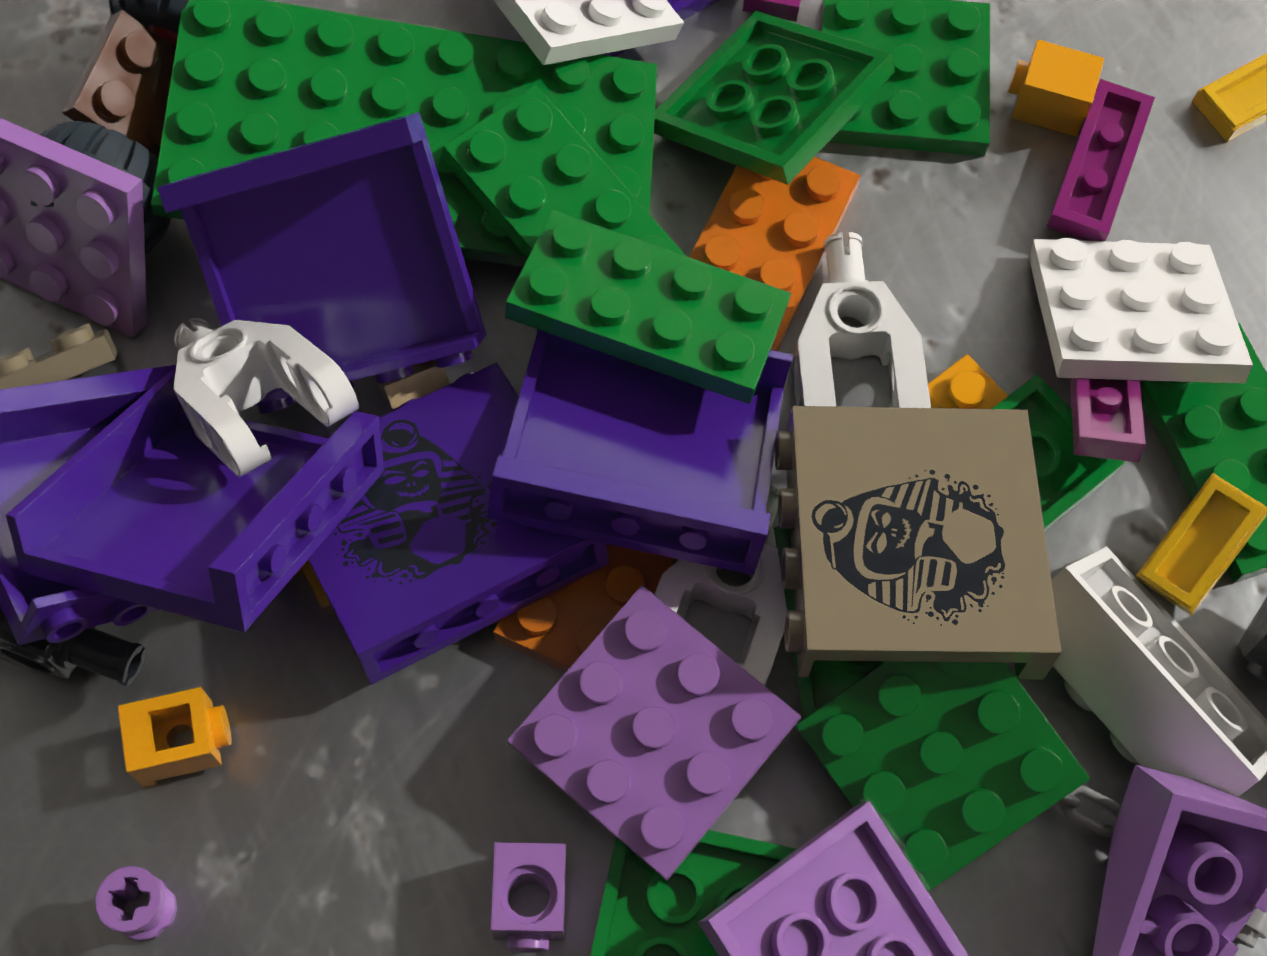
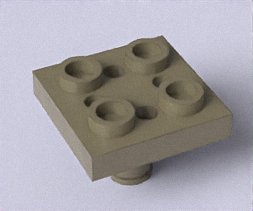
M89 323L53 337L54 340L50 341L53 350L35 358L29 347L0 358V390L78 379L83 376L82 373L115 360L118 350L107 328L93 333Z

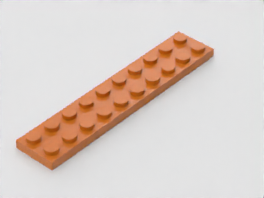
M814 157L788 185L736 166L689 258L791 293L787 309L771 348L773 351H779L826 254L823 242L827 237L836 233L858 188L861 177L857 173ZM606 544L609 558L608 565L500 619L493 632L494 640L566 673L641 585L655 595L662 574L677 562V559Z

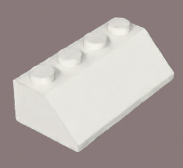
M1108 547L1066 566L1052 579L1062 651L1053 667L1065 679L1064 685L1070 697L1083 709L1093 711L1111 731L1110 738L1112 743L1126 759L1133 763H1139L1143 767L1200 781L1236 797H1239L1261 780L1267 773V719Z

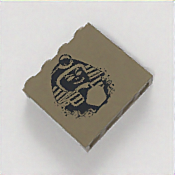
M792 406L787 431L776 432L775 467L776 470H786L787 488H780L778 524L779 528L790 529L791 548H783L781 582L783 589H793L794 610L786 611L784 639L786 652H797L798 677H809L814 660L1014 663L1017 679L1043 680L1062 651L1028 410Z

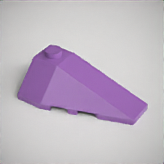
M1135 765L1113 829L1092 956H1234L1239 948L1232 942L1257 908L1263 913L1267 911V809L1200 781Z

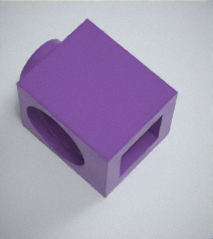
M495 842L491 932L494 940H507V951L519 953L548 952L549 941H564L566 844ZM524 883H537L543 886L550 895L547 907L536 916L524 917L518 915L509 906L513 891Z

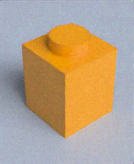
M1037 39L1029 62L1018 59L1007 93L1017 95L1011 118L1077 137L1093 104L1105 58Z

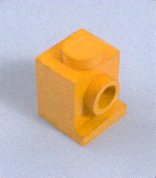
M201 687L118 705L126 772L142 787L156 785L158 780L222 766L219 748L229 746L232 743L228 716L223 705L213 707L212 700ZM184 731L194 733L193 743L173 748V741L178 734Z

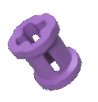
M136 866L122 867L108 874L99 885L95 897L96 912L101 922L114 931L122 932L127 938L141 942L157 938L163 930L171 926L177 912L176 897L174 893L168 890L166 884L145 868ZM141 892L149 896L148 906L136 908L133 916L125 912L126 903L138 901Z

